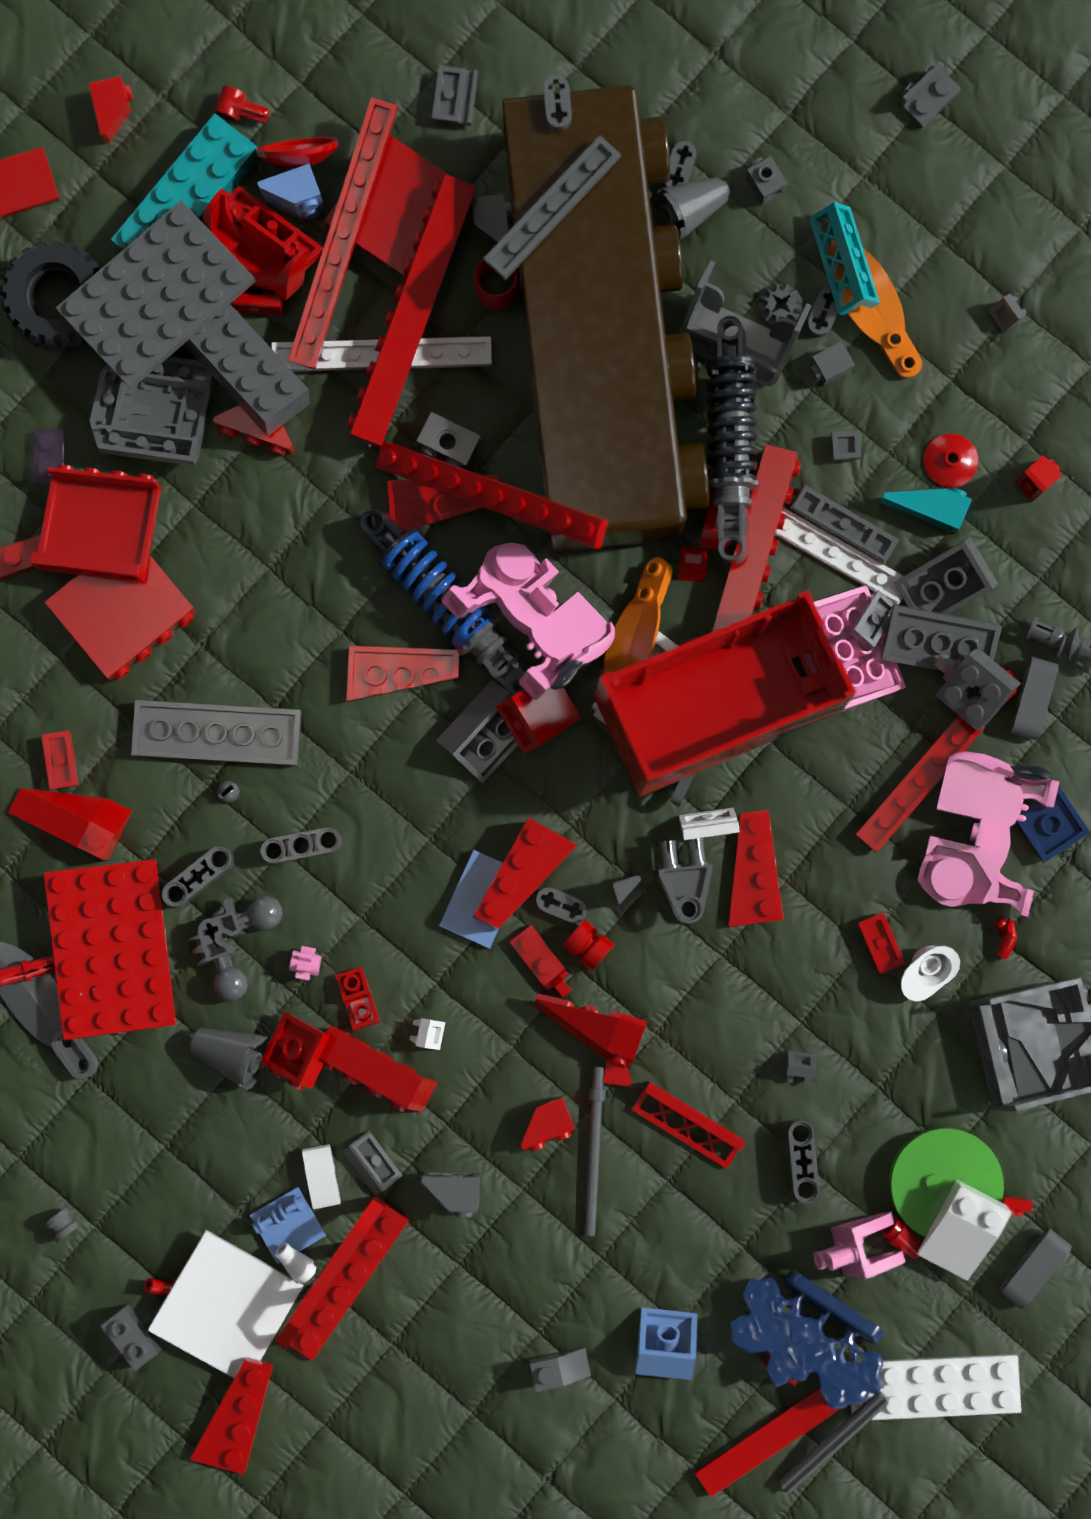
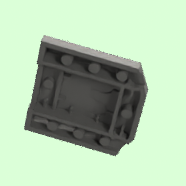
M168 357L130 390L113 370L106 365L100 372L90 417V424L99 453L195 466L199 459L214 386V377L198 360Z

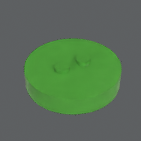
M949 1127L931 1128L922 1131L906 1141L893 1159L888 1179L892 1204L900 1218L911 1229L926 1237L956 1179L1002 1202L1004 1180L1000 1164L991 1149L983 1141L970 1133Z

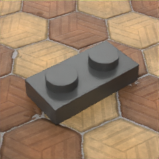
M879 590L872 593L848 633L867 650L874 648L888 626L894 603Z

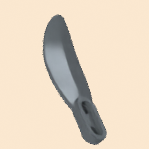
M0 941V969L18 965L22 960H27V962L36 960L20 948ZM51 973L33 977L32 981L29 982L22 980L0 987L1 997L18 1021L35 1038L53 1048L58 1058L73 1077L85 1079L95 1074L98 1068V1060L83 1038L71 1039L72 1044L70 1047L66 1046L65 1040H63L57 982ZM83 1059H85L88 1062L87 1069H84L81 1066V1062Z

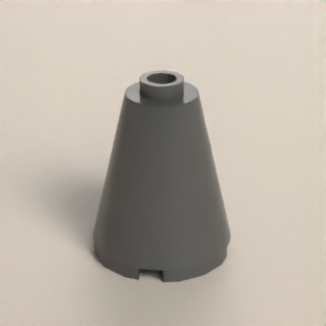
M718 177L658 189L652 193L651 203L656 202L658 209L653 212L659 226L676 225L679 239L682 240L727 203L730 190L727 183Z
M199 1028L190 1035L188 1047H190L192 1055L240 1088L248 1090L259 1079L254 1076L257 1069H264L265 1065L260 1063L269 1042L265 1041L267 1037L263 1035Z

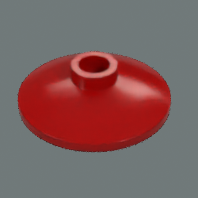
M953 433L943 434L936 437L927 446L923 457L924 469L928 477L937 485L946 488L960 487L970 481L976 473L978 454L974 445L967 438ZM948 455H955L957 457V462L950 463L948 461Z

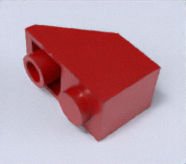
M562 1096L536 1106L521 1142L523 1150L529 1148L530 1152H534L545 1147V1141L555 1137L556 1142L572 1136L570 1131L574 1130L575 1126Z

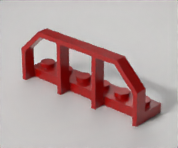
M375 1196L275 1341L286 1349L289 1345L313 1361L400 1235L409 1219Z

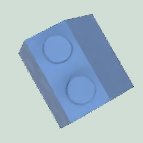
M310 164L257 182L265 204L298 219L304 217L305 219H312L319 216L321 211L325 210Z
M642 1307L637 1345L636 1374L692 1380L696 1360L697 1313Z

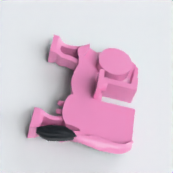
M506 543L490 549L484 557L478 575L472 582L463 588L455 585L451 587L442 599V603L457 619L463 617L466 612L473 613L479 607L492 603L498 604L510 623L523 634L529 636L530 643L527 645V649H536L535 658L543 656L542 665L531 667L519 680V684L537 701L549 687L556 690L567 686L580 666L601 656L614 641L615 627L612 622L608 624L579 592L554 611L559 603L556 601L557 597L554 591L546 587L559 571L547 558L540 564L525 545Z
M966 751L957 752L949 756L936 811L975 819L980 822H974L970 840L975 841L974 846L930 836L926 856L918 877L922 888L933 899L950 907L984 904L989 901L1008 903L1016 907L1020 915L1028 917L1034 890L1024 889L1021 884L1010 881L1000 873L1011 844L1009 827L1015 824L1016 820L1021 822L1026 820L1024 815H1020L1021 810L1027 811L1029 809L1028 805L1023 804V799L1036 800L1043 806L1052 809L1060 781L1052 780V774L1044 768L1038 766H1012L985 754Z

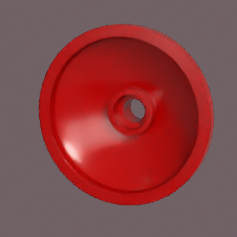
M312 137L280 141L256 148V154L261 160L275 167L293 170L307 164L313 166L323 162L338 147V139L333 137Z

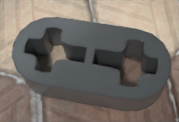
M552 75L544 83L546 121L552 130L561 132L570 126L572 119L569 84L561 75ZM553 84H558L559 88L562 89L560 90V99L555 100L554 92L551 91ZM555 107H561L562 116H567L563 118L562 123H557L556 118H551L556 114Z
M687 141L678 142L670 156V178L675 177L676 171L681 172L680 181L683 183H678L677 185L689 182L696 159V149L693 144ZM684 149L688 151V156L690 157H686L684 164L681 165L679 164L680 155L677 153H682ZM669 180L668 183H664L665 188L673 186L672 180Z
M826 286L819 293L807 321V330L814 337L826 336L831 330L838 314L835 302L831 303L829 310L824 308L827 299L823 296L828 297L832 293L830 286ZM821 314L826 315L823 324L827 327H821L820 330L815 329L816 324L812 321H818Z
M550 887L543 888L537 894L536 902L538 907L548 914L571 923H578L586 916V905L576 897ZM549 892H552L554 894L553 898L561 902L559 907L550 904L546 908L543 906L544 901L541 900V896H547ZM574 903L580 904L581 916L576 915L574 919L570 918V912L562 909L563 904L573 906Z

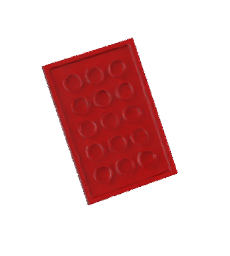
M156 859L44 872L63 1040L176 1025Z

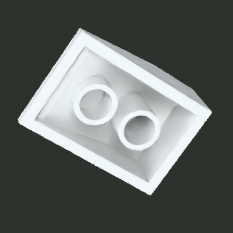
M956 1179L917 1255L968 1281L999 1238L1012 1212L1007 1205Z

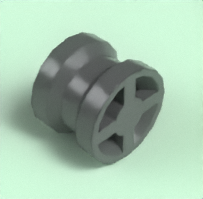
M68 1208L63 1209L44 1224L46 1229L53 1232V1239L56 1243L80 1226L77 1221H73L70 1218Z

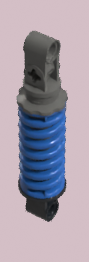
M382 509L368 510L363 513L360 519L362 530L383 552L377 563L386 570L394 569L393 579L398 582L404 581L402 588L405 592L414 591L412 600L415 603H423L422 611L425 614L434 613L432 622L435 625L444 624L442 633L445 636L454 634L452 644L461 656L467 653L473 654L476 658L475 662L479 666L484 664L490 674L512 696L520 692L517 685L518 681L529 669L523 664L519 656L506 645L508 639L505 636H500L496 628L500 620L488 614L483 617L482 614L486 611L485 606L477 608L473 613L466 612L463 617L457 619L442 603V599L448 590L454 586L453 581L457 578L455 572H451L447 576L445 573L440 575L447 568L445 561H441L435 567L430 564L437 557L436 551L431 550L425 556L420 553L427 546V541L420 535L419 530L413 528L405 533L389 513ZM375 514L381 520V525L377 530L371 525V518ZM460 583L457 587L463 588L467 586L465 583Z

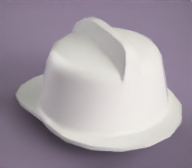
M932 945L920 948L913 956L912 963L904 971L901 978L903 994L913 1001H922L932 996L956 976L960 967L958 954L952 948L946 946Z

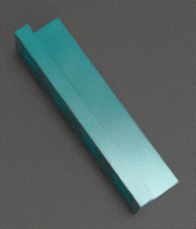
M832 202L809 217L838 314L844 316L860 305L873 308L880 304L851 208ZM828 216L830 224L825 233L822 231L819 221ZM832 239L836 240L837 243L834 257L830 256L828 251ZM839 263L843 264L845 269L841 281L837 280L836 277ZM848 287L851 289L854 299L845 304L843 296Z

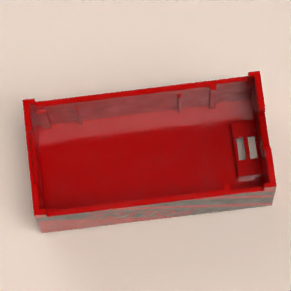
M809 591L798 594L796 598L618 672L613 674L609 672L600 676L593 697L639 797L829 718L845 709L857 692L841 658L837 659L823 630V620ZM809 652L818 672L811 673L803 654ZM799 657L807 674L806 677L800 678L792 661L793 658Z

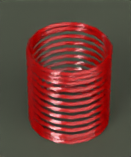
M483 259L476 267L474 276L477 297L488 308H506L518 296V270L516 268L510 274L515 283L509 291L500 295L489 294L479 285L481 278L493 270Z

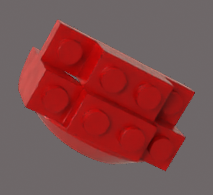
M240 186L231 194L221 188L211 199L203 215V224L255 278L256 282L252 285L260 287L264 291L267 289L273 290L285 300L304 284L305 270L321 256L323 251L322 246ZM235 220L242 224V230L240 229Z

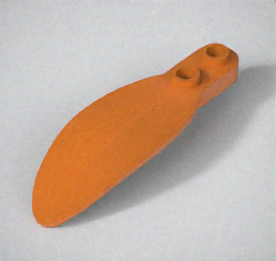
M832 239L828 251L830 256L834 257L837 243L836 240ZM863 248L880 304L873 308L860 305L847 314L866 336L880 344L887 360L899 377L912 378L921 370L922 360L905 331L904 314L898 294L882 266ZM839 263L836 271V277L839 281L842 280L845 272L844 266ZM848 287L843 296L845 304L854 299L852 291ZM891 335H896L899 338L898 344L891 343ZM905 359H910L913 362L912 368L905 367Z
M653 558L646 564L635 597L627 605L615 626L614 641L605 654L604 674L609 672L613 674L651 658L660 624V606L672 576V566L663 558Z

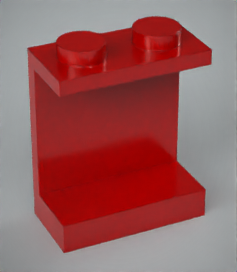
M549 687L537 701L523 689L495 705L523 754L541 746L581 719L564 687L556 690Z

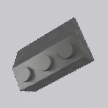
M493 680L483 688L436 740L482 784L518 746L495 706L512 695Z

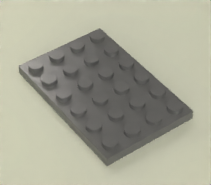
M180 201L59 304L56 310L131 390L256 281L251 273L195 214Z

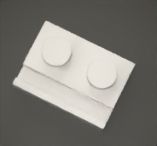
M734 808L679 815L680 828L684 840L740 832Z

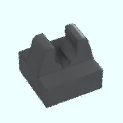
M1011 294L1003 297L988 310L1003 333L1011 329L1027 313L1025 308L1021 310L1017 304L1018 298Z
M788 1050L786 1071L789 1083H793L794 1076L803 1077L804 1085H808L811 1079L815 1078L816 1054Z

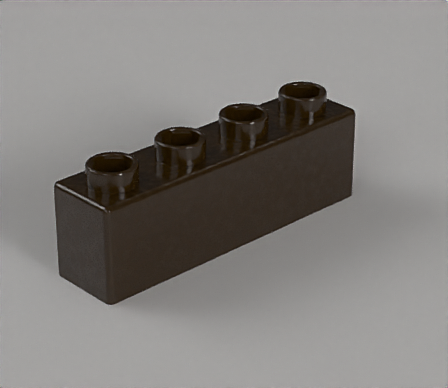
M630 85L570 91L571 124L566 130L561 132L552 130L547 124L544 94L503 99L504 139L514 226L599 136L604 138L621 154V158L519 265L545 498L608 520L600 548L676 540L682 534L687 518L686 511L706 509L709 506V485L703 445L699 442L678 445L673 401L695 398L696 376L689 334L665 335L661 293L680 291L683 288L682 255L677 226L673 224L652 225L648 185L664 184L670 180V156L665 120L662 116L640 118L637 92ZM554 93L555 100L560 99V93ZM555 107L556 114L551 118H556L557 123H562L563 118L567 116H562L561 107ZM549 531L552 553L598 549Z

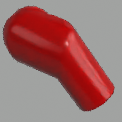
M179 1276L173 1279V1283L148 1278L145 1281L144 1290L152 1294L167 1296Z

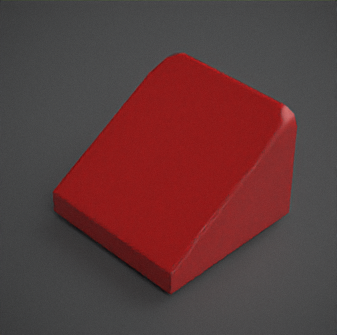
M680 546L678 580L705 581L708 549Z

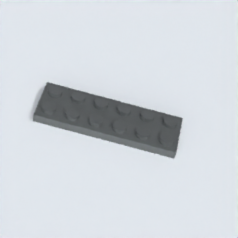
M135 700L131 755L298 766L302 711Z

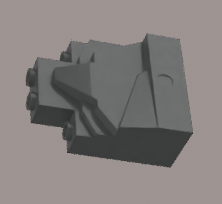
M1081 978L1066 979L1007 994H997L968 1001L993 1111H1019L1091 1092V1003H1087V988L1082 983Z

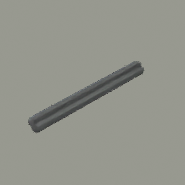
M879 1391L871 1396L779 1481L780 1487L787 1494L795 1490L889 1404L886 1395Z

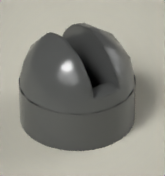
M223 781L217 788V795L221 801L232 803L238 799L240 789L232 781ZM232 785L234 789L223 797L221 793Z

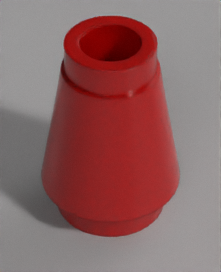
M898 1218L893 1219L894 1224L884 1228L882 1232L885 1241L912 1259L919 1256L917 1252L922 1245L904 1221H900Z

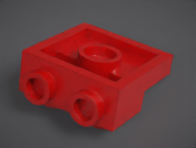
M284 1012L260 1063L269 1067L268 1073L281 1079L284 1077L288 1078L287 1084L299 1090H303L304 1087L312 1089L324 1065L323 1062L319 1061V1058L330 1035L298 1017Z

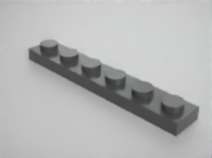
M599 136L486 255L484 262L506 280L621 158V154L604 138Z

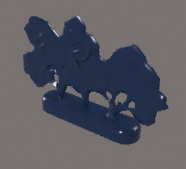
M789 1271L784 1279L785 1287L796 1294L793 1299H785L780 1294L778 1284L772 1277L762 1278L759 1281L755 1278L750 1279L742 1294L750 1314L742 1315L730 1323L732 1330L731 1338L735 1346L751 1354L757 1351L769 1352L770 1359L766 1369L774 1387L785 1384L789 1379L795 1382L806 1380L809 1372H816L820 1379L821 1394L832 1410L844 1408L848 1404L857 1405L864 1403L869 1393L877 1394L880 1389L884 1388L879 1376L884 1365L882 1356L875 1351L860 1352L854 1340V1337L858 1336L870 1344H878L884 1334L878 1326L794 1271ZM802 1300H805L822 1312L818 1319L800 1315ZM785 1305L791 1306L787 1313H784L782 1310ZM828 1317L846 1328V1334L843 1339L831 1340L823 1334L822 1326ZM836 1344H842L841 1349H834ZM846 1344H849L848 1350L853 1351L851 1363H848L844 1357ZM858 1354L862 1357L861 1363H857Z

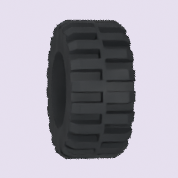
M43 241L36 243L37 249L32 251L29 247L21 251L24 256L19 260L14 257L10 262L13 267L12 270H5L3 275L6 284L1 285L0 294L4 298L1 304L7 314V319L30 344L36 347L41 346L44 350L53 351L54 348H58L60 352L69 351L68 346L74 345L76 349L84 346L82 343L84 339L63 317L57 319L40 317L32 307V298L37 286L50 276L59 274L69 275L79 283V286H82L100 270L99 266L83 249L78 250L76 245L67 243L64 246L60 241H51V245L47 246Z

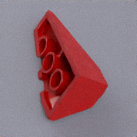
M20 788L8 813L96 857L109 861L133 811L105 798Z
M537 994L533 1005L534 1008L602 1058L610 1060L609 1063L619 1068L631 1067L647 1021L612 1010L610 1016L601 1014L596 1010V1007L590 1005L580 1007V1009L574 1008V1004L568 1000Z

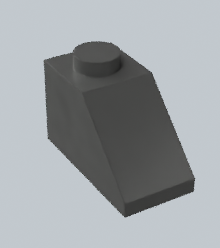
M585 1347L530 1359L536 1392L563 1387L591 1376Z

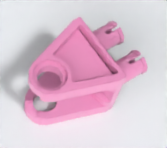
M884 1212L831 1227L835 1245L834 1247L814 1252L813 1259L816 1267L819 1270L828 1267L829 1270L842 1267L844 1277L867 1279L905 1263L902 1251L897 1252L895 1250L866 1258L862 1243L864 1241L862 1237L893 1225L892 1213Z

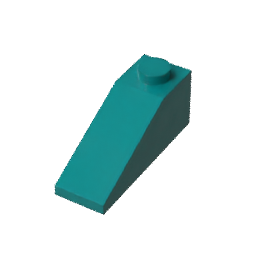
M951 488V490L932 489L887 492L883 494L879 503L956 534L960 530L972 499L966 497V492L957 488Z

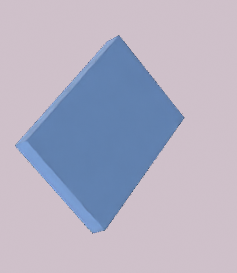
M473 850L439 926L489 949L491 948L498 930L495 931L472 918L502 862Z

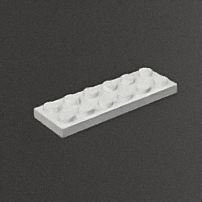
M1000 1354L883 1360L884 1365L879 1376L884 1388L880 1389V1391L886 1395L889 1404L872 1420L1021 1413L1018 1355ZM869 1393L865 1402L874 1394ZM864 1403L850 1404L851 1415Z

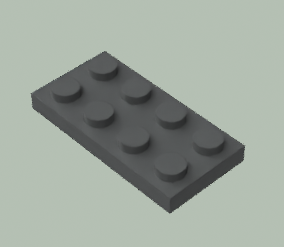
M893 604L880 658L886 661L940 670L934 664L944 653L954 660L958 658L964 660L969 653L977 649L984 652L994 661L1002 626L996 623Z

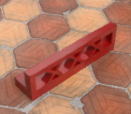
M650 1081L632 1108L634 1112L726 1169L731 1164L738 1150L741 1151L746 1143L741 1137ZM649 1094L658 1100L661 1111L649 1114L642 1110L640 1106ZM662 1103L671 1109L664 1110ZM674 1111L682 1115L684 1126L671 1128L667 1125L665 1114ZM662 1115L663 1122L654 1116ZM686 1118L694 1122V1124L688 1125ZM700 1126L705 1129L708 1141L700 1143L692 1141L689 1128ZM686 1130L687 1137L678 1131ZM710 1133H712L713 1135H715V1136L718 1137V1138L711 1140V1135H710ZM724 1141L733 1146L727 1158L723 1160L715 1155L712 1143ZM709 1144L711 1152L702 1146Z

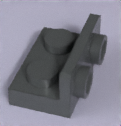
M941 61L935 67L930 64L921 73L920 77L922 79L916 85L910 83L900 94L903 98L899 107L921 129L961 91V88L942 70L944 64Z

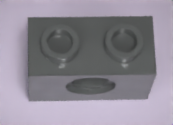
M433 412L430 413L417 439V445L421 448L420 452L432 458H435L437 455L445 459L446 463L466 470L481 443L480 435ZM445 438H452L456 443L452 449L447 450L440 446L441 441Z
M129 1304L101 1325L102 1329L135 1371L163 1349Z

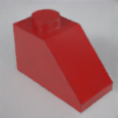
M121 76L89 83L100 135L105 144L111 143L131 112L129 101H134L130 84L125 85Z
M1043 455L1015 483L1033 502L1056 482L1062 474L1059 472L1060 468L1057 463Z

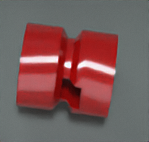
M585 919L562 946L573 956L579 955L580 962L590 971H593L615 944L605 935L598 936L596 934L597 928Z

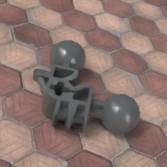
M268 895L259 896L251 902L247 911L241 913L236 912L231 898H225L217 913H214L211 918L205 919L200 923L198 935L188 939L189 942L196 941L197 947L192 951V954H200L202 959L196 966L215 963L217 974L214 976L213 990L221 1000L227 1002L237 1001L243 997L248 987L247 977L244 972L239 968L233 967L230 956L236 953L233 945L226 942L228 935L235 938L245 935L244 929L252 926L263 931L275 928L280 923L283 912L281 904L274 897ZM211 925L218 927V931L215 932V938L208 935Z

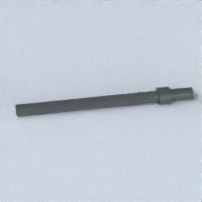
M593 1066L592 1088H589L588 1100H591L584 1225V1235L595 1236L602 1101H605L606 1089H603L604 1067Z

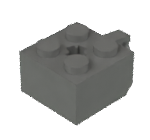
M977 649L969 653L964 660L960 658L954 660L944 653L934 664L945 674L943 679L946 681L935 696L977 731L990 722L1021 684L984 652ZM975 686H978L980 688L979 692L976 691Z

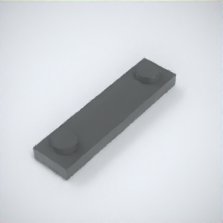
M805 484L790 508L793 512L884 565L899 542L898 538Z

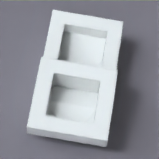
M330 1144L302 1149L313 1209L341 1204Z

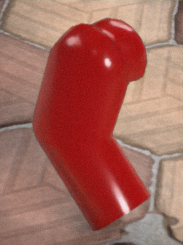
M1000 916L996 921L995 928L997 931L1003 932V938L996 951V955L1009 959L1017 941L1015 922L1011 918L1006 919Z

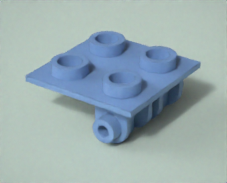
M299 1187L250 1215L254 1222L252 1225L257 1234L260 1233L277 1264L281 1263V1261L275 1256V1253L284 1243H287L297 1251H301L326 1236Z

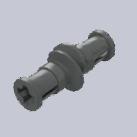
M1035 616L1027 634V640L1031 638L1046 644L1047 647L1052 649H1059L1057 658H1061L1066 652L1067 661H1070L1073 655L1082 661L1091 662V640L1078 637V627H1075L1068 633L1062 628L1053 627L1038 621L1039 618Z

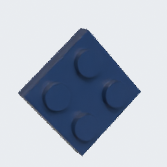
M1058 786L1052 809L1035 801L1028 806L1029 809L1027 811L1021 810L1020 815H1024L1026 820L1024 822L1016 820L1015 822L1042 863H1045L1091 833L1060 786Z

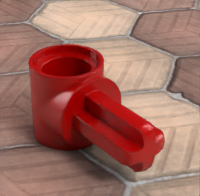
M223 86L214 114L230 122H237V120L245 117L265 123L269 117V109L247 101V97L242 91L230 86Z

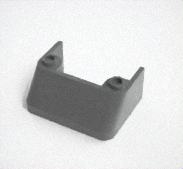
M710 261L696 288L679 334H689L693 354L709 360L717 357V325L719 321L729 315L737 317L746 332V357H751L758 361V368L756 370L758 383L764 386L774 385L781 375L812 305L806 304L798 323L787 318H780L774 322L771 329L722 308L724 302L723 292L717 286L708 283L716 263ZM729 327L725 332V336H734L738 331V327Z

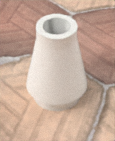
M287 1243L281 1245L275 1253V1256L281 1261L293 1281L303 1284L314 1275L316 1266L313 1264V1259L295 1250Z

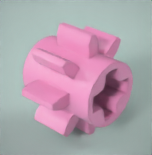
M302 946L301 952L293 951L290 971L296 972L295 978L308 981L310 980V975L318 976L322 956L315 955L316 948Z

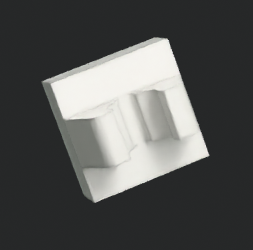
M424 1018L414 1020L413 1025L419 1026L418 1036L410 1035V1040L416 1046L440 1050L445 1022Z

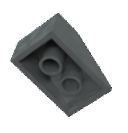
M968 537L896 580L894 584L908 607L950 614L992 590L998 585V582L971 537Z

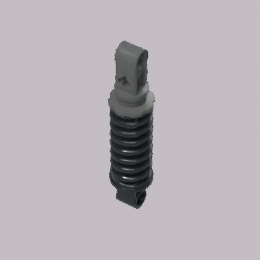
M729 315L723 317L717 325V357L705 362L707 375L711 378L707 383V390L711 393L707 397V404L711 408L707 412V419L711 422L707 427V433L711 437L707 441V447L712 452L707 456V462L713 466L708 470L707 474L709 489L716 493L713 507L718 509V550L727 563L737 565L742 563L747 556V508L752 507V499L749 498L750 490L759 487L757 477L749 474V471L757 469V463L749 460V457L757 454V448L749 446V442L757 439V434L749 431V428L757 424V419L749 416V413L757 410V405L753 402L744 401V399H751L757 395L756 389L744 387V384L756 382L758 361L754 358L746 357L745 329L737 317ZM729 327H738V331L734 336H725V332ZM738 544L740 549L736 555H726L728 546Z

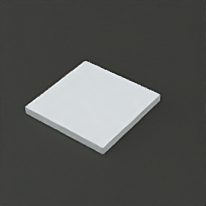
M205 1230L149 1326L148 1331L235 1378L246 1357L256 1360L262 1359L304 1285L298 1281H293L290 1276Z

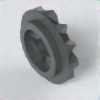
M775 283L773 286L765 289L760 297V314L772 326L780 318L796 321L802 312V298L798 294L797 289H793L788 284ZM788 297L785 305L787 311L781 308L773 313L776 306L775 299L782 301Z

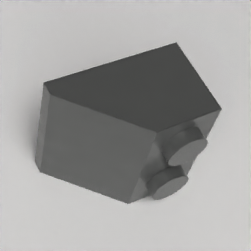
M423 1173L422 1183L449 1212H456V1217H472L473 1212H478L480 1173Z

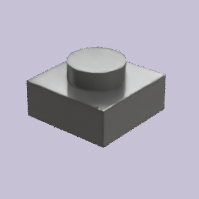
M859 430L831 433L833 461L861 459Z

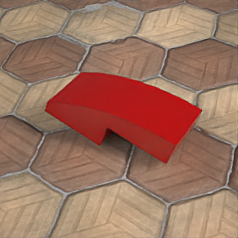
M359 967L335 975L354 1032L381 1023L363 968Z

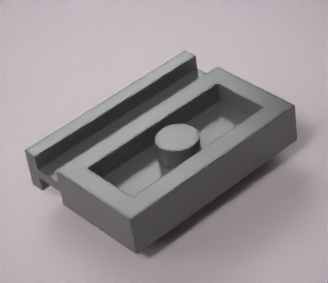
M439 65L432 122L472 125L478 70L469 71L464 68Z

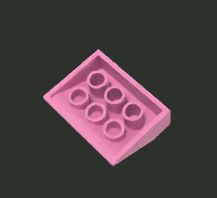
M867 586L814 602L823 620V630L837 659L841 658L857 692L843 711L906 688L897 662L886 661L880 658L886 635L885 631L875 647L867 650L848 633L871 596ZM809 652L803 654L811 673L818 672Z

